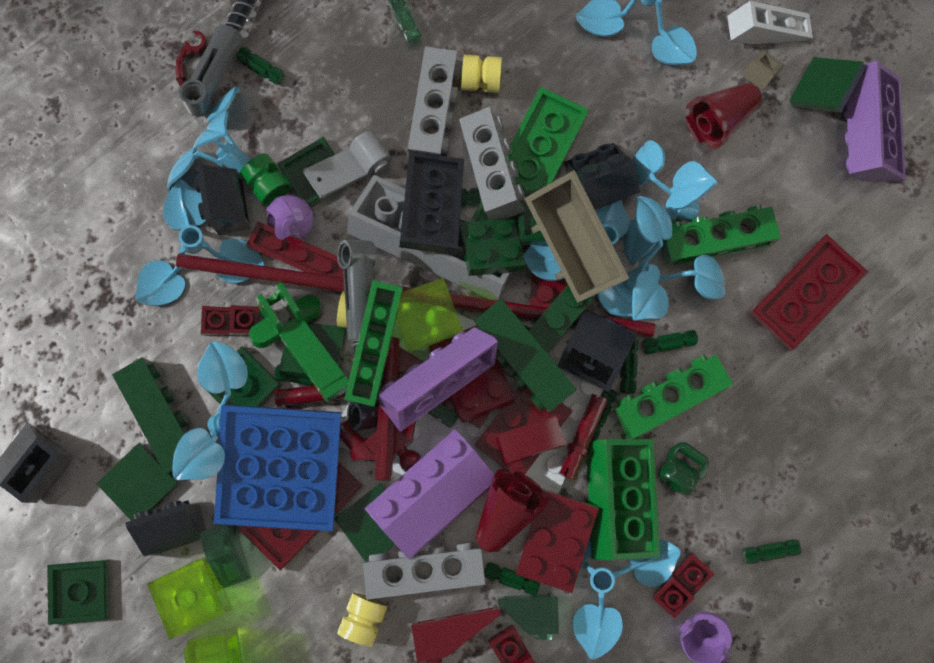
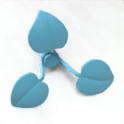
M592 0L580 12L576 13V18L585 30L601 37L614 36L623 30L624 21L621 17H625L637 0H631L623 11H621L619 3L615 0ZM640 0L646 6L656 5L658 30L661 35L655 37L652 42V53L655 58L668 65H686L694 62L697 50L690 33L680 26H672L665 32L661 9L662 0Z
M236 86L213 105L207 116V121L209 122L207 129L196 139L193 148L184 153L174 164L167 183L169 191L172 184L189 170L194 160L198 158L210 160L220 167L224 164L227 168L237 169L239 173L242 167L250 160L237 147L238 144L233 141L227 132L229 113L226 110L231 105L236 93H240L239 87ZM225 137L228 143L221 142L219 138ZM214 141L219 146L216 152L219 158L197 151V148Z
M651 140L644 143V146L637 151L632 160L635 163L640 186L646 184L651 179L652 182L671 195L666 202V208L671 221L680 218L686 222H691L695 219L700 210L699 203L696 201L718 183L717 179L703 165L690 161L676 172L673 178V188L670 189L655 176L664 167L665 153L658 143ZM636 217L629 223V229L624 235V251L631 264H635L640 258L647 255L656 245V243L647 242L641 236L637 228Z
M181 179L174 184L165 200L163 215L171 229L180 230L179 241L182 247L179 249V254H185L186 252L196 254L202 249H206L220 260L264 266L259 253L247 248V242L241 239H225L220 245V253L210 247L208 242H204L201 230L196 227L206 222L205 219H201L198 209V203H202L201 193H198L196 189ZM160 260L146 264L141 269L137 278L136 301L145 305L161 306L177 300L184 292L186 286L185 280L177 274L180 268H177L175 265V268L172 270L169 263ZM217 274L221 280L230 284H239L250 279Z
M643 196L635 198L637 202L636 224L639 233L647 242L656 243V245L643 260L638 262L640 267L627 273L629 279L626 280L627 284L633 290V320H656L667 314L669 307L668 296L665 289L658 285L661 281L695 276V288L703 297L712 300L723 297L726 293L724 276L719 264L711 256L701 255L697 257L694 262L695 270L660 276L657 266L648 264L649 260L663 246V240H668L672 237V223L668 213L659 203Z
M621 200L595 210L613 246L629 229L628 216ZM531 245L523 254L527 268L544 280L558 281L555 274L560 272L561 269L549 246ZM626 280L597 293L598 301L605 311L616 316L633 317V290L629 288Z
M219 342L209 343L199 361L197 378L200 385L206 391L214 394L225 390V395L220 407L217 408L218 413L212 415L208 420L207 426L210 435L205 429L196 428L185 433L179 440L173 457V476L175 480L207 479L217 474L224 464V450L221 445L215 443L220 434L221 405H227L231 389H238L245 385L248 374L243 358L234 349Z
M589 537L581 565L591 574V586L595 591L599 592L598 607L594 604L582 606L573 618V630L577 640L585 649L590 659H597L610 651L622 632L623 622L619 611L612 607L604 608V595L614 587L615 578L634 570L635 578L643 585L656 587L665 583L672 575L680 556V550L675 545L659 539L661 557L628 559L632 565L612 572L604 567L595 570L585 561L591 556V537Z

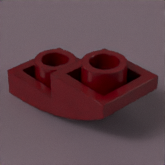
M202 306L201 335L247 336L250 329L259 323L258 306Z
M557 417L528 424L496 436L505 464L528 459L536 454L558 449L566 445Z
M691 552L672 572L669 579L660 586L652 598L675 619L695 599L694 595L715 575L714 571L694 552Z
M513 624L488 639L500 663H535Z

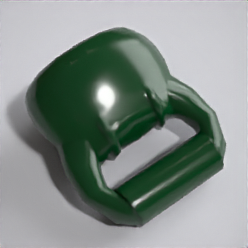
M679 442L671 448L667 462L660 469L659 477L664 484L674 491L685 496L691 495L695 491L697 483L708 472V457L687 442ZM678 451L702 466V468L697 471L694 467L692 468L683 462L682 459L677 457Z

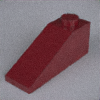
M499 606L413 622L411 629L417 663L423 661L425 663H442V658L449 656L500 616Z

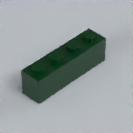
M502 299L474 320L475 325L478 327L477 329L493 336L498 341L496 359L503 367L506 364L511 367L515 372L511 377L521 389L527 387L533 394L530 400L540 412L545 409L548 413H551L577 391L576 387Z
M141 357L113 373L112 376L164 473L173 475L174 453L179 440L189 431L187 428L189 421L182 410H177L173 402L176 400V397L168 385L164 386L160 379L163 373L155 361L151 362Z

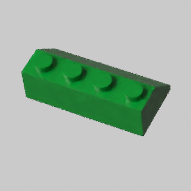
M603 439L591 441L588 448L590 453L587 458L589 504L599 507L590 534L592 559L625 560L661 557L653 439Z

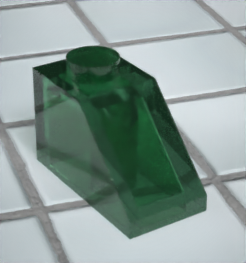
M223 524L199 533L207 563L222 588L252 578L236 525Z
M556 595L497 596L498 605L529 635H534L535 640L552 639V634H559L558 597Z

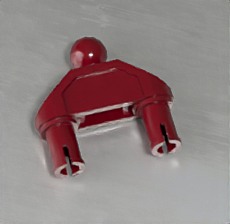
M348 420L343 422L341 425L346 429L348 435L341 428L340 439L351 450L349 454L352 460L356 462H375L377 431L368 439H363L357 430L351 429ZM416 421L401 432L395 426L393 459L399 456V465L405 472L422 458L417 451L407 449L414 440Z

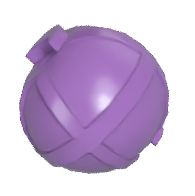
M286 195L277 197L266 208L268 212L267 224L275 228L276 237L280 240L293 234H297L301 240H304L312 229L314 222L313 211L307 202L298 196Z
M698 612L690 620L687 619L680 624L678 628L681 631L680 642L690 660L696 663H725L729 659L731 654L728 650L731 646L733 635L730 626L721 615L711 612Z

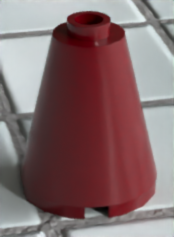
M744 83L692 99L686 105V109L689 108V115L685 117L690 133L700 144L705 142L710 145L707 147L708 149L720 148L761 105V91L752 83Z
M500 469L496 471L492 478L475 535L479 547L486 552H499L533 521L547 505L548 499L547 497L543 499L541 496L543 489L540 485L521 472L515 471L512 475L505 473L507 469Z

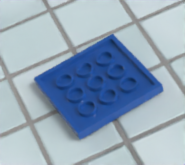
M221 405L219 445L224 450L225 458L221 470L217 473L214 524L333 531L342 412Z

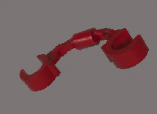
M194 30L193 33L196 38L201 39V43L198 46H191L187 41H184L185 45L181 48V53L176 59V66L174 67L175 77L180 87L187 80L185 66L183 65L184 58L191 54L200 57L208 46L206 37L200 31ZM196 96L192 100L195 101L199 99L200 96ZM215 96L212 98L213 105L215 104Z

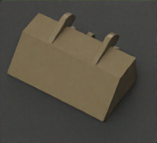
M575 170L524 198L537 223L536 226L531 228L533 234L541 230L561 269L560 272L555 274L557 280L565 277L577 303L629 279Z

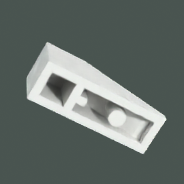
M749 1L728 15L731 41L746 44L809 41L813 39L808 13Z

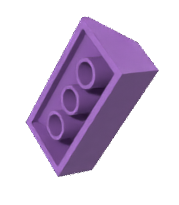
M879 61L865 64L866 69L847 101V106L844 108L848 124V131L845 134L849 150V157L846 160L847 170L849 174L862 181H905L901 78Z
M475 327L467 333L465 331L460 332L453 338L452 343L444 349L440 347L434 350L424 363L411 366L401 379L385 384L378 394L379 405L401 432L495 365L498 341L493 336Z
M454 429L370 503L365 510L407 558L411 559L489 490L495 474Z

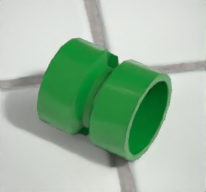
M264 153L252 158L240 170V176L249 188H254L253 193L263 206H269L277 197L286 196L291 189V183L282 172L278 171V166L269 154Z

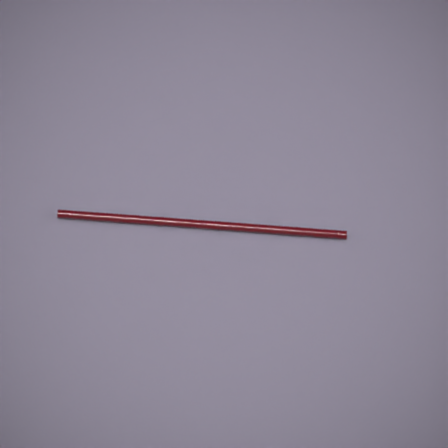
M178 254L176 258L177 268L345 292L343 277L186 254ZM400 286L403 287L402 301L485 312L499 301ZM504 301L516 317L538 320L547 310V307ZM583 313L572 324L573 326H577ZM602 316L637 333V335L654 336L655 323Z

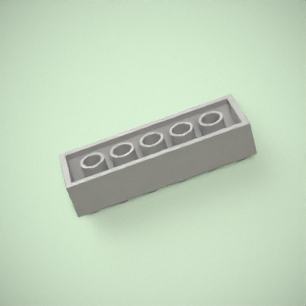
M376 175L372 177L349 212L348 234L360 240L372 241L376 247L481 296L499 300L512 272L469 276L460 237L458 239L456 255L400 248L399 242L405 189ZM460 214V222L474 221Z

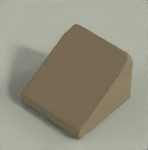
M762 50L744 70L743 76L763 90L784 66L766 51Z

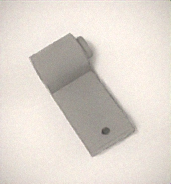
M368 130L358 135L352 141L349 149L303 169V173L319 197L323 198L373 173L380 174L390 166L391 156L372 130Z

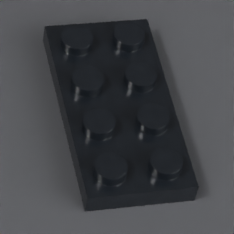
M409 152L399 242L400 248L451 255L457 254L464 159Z

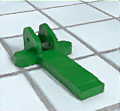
M279 283L275 285L276 290L271 297L265 299L262 294L256 296L259 310L265 319L250 329L249 337L251 342L257 348H266L281 339L319 393L329 403L346 392L349 380L307 325V323L321 314L320 300L314 295H306L294 302L285 286ZM279 301L293 318V320L283 326L270 307Z

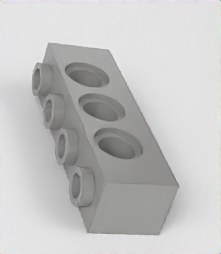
M425 46L408 143V154L410 151L440 156L448 154L450 138L445 136L447 128L451 129L453 124L454 112H450L451 103H456L458 87L454 86L455 78H460L462 62L457 61V51ZM437 77H444L446 79L443 83H436L433 80ZM433 102H440L442 104L437 109L431 108L429 105ZM429 127L438 129L435 134H427L425 132Z
M488 107L460 118L459 121L485 213L490 220L507 219L523 213L522 201L525 200V195L521 185H516L515 177L519 175L514 161H509L508 154H511L512 151L507 138L502 137L501 132L505 131L500 115L495 116L491 108ZM504 185L501 189L497 190L499 186Z
M474 542L457 544V550L445 551V546L427 548L428 553L415 555L411 559H408L402 551L398 552L399 557L387 558L386 553L369 555V561L363 562L366 600L485 585L481 548H474ZM450 558H457L461 562V569L456 574H449L445 571V563ZM420 562H428L432 566V573L426 578H421L415 572L416 565ZM392 565L399 566L403 571V577L399 581L389 580L386 576L388 567Z

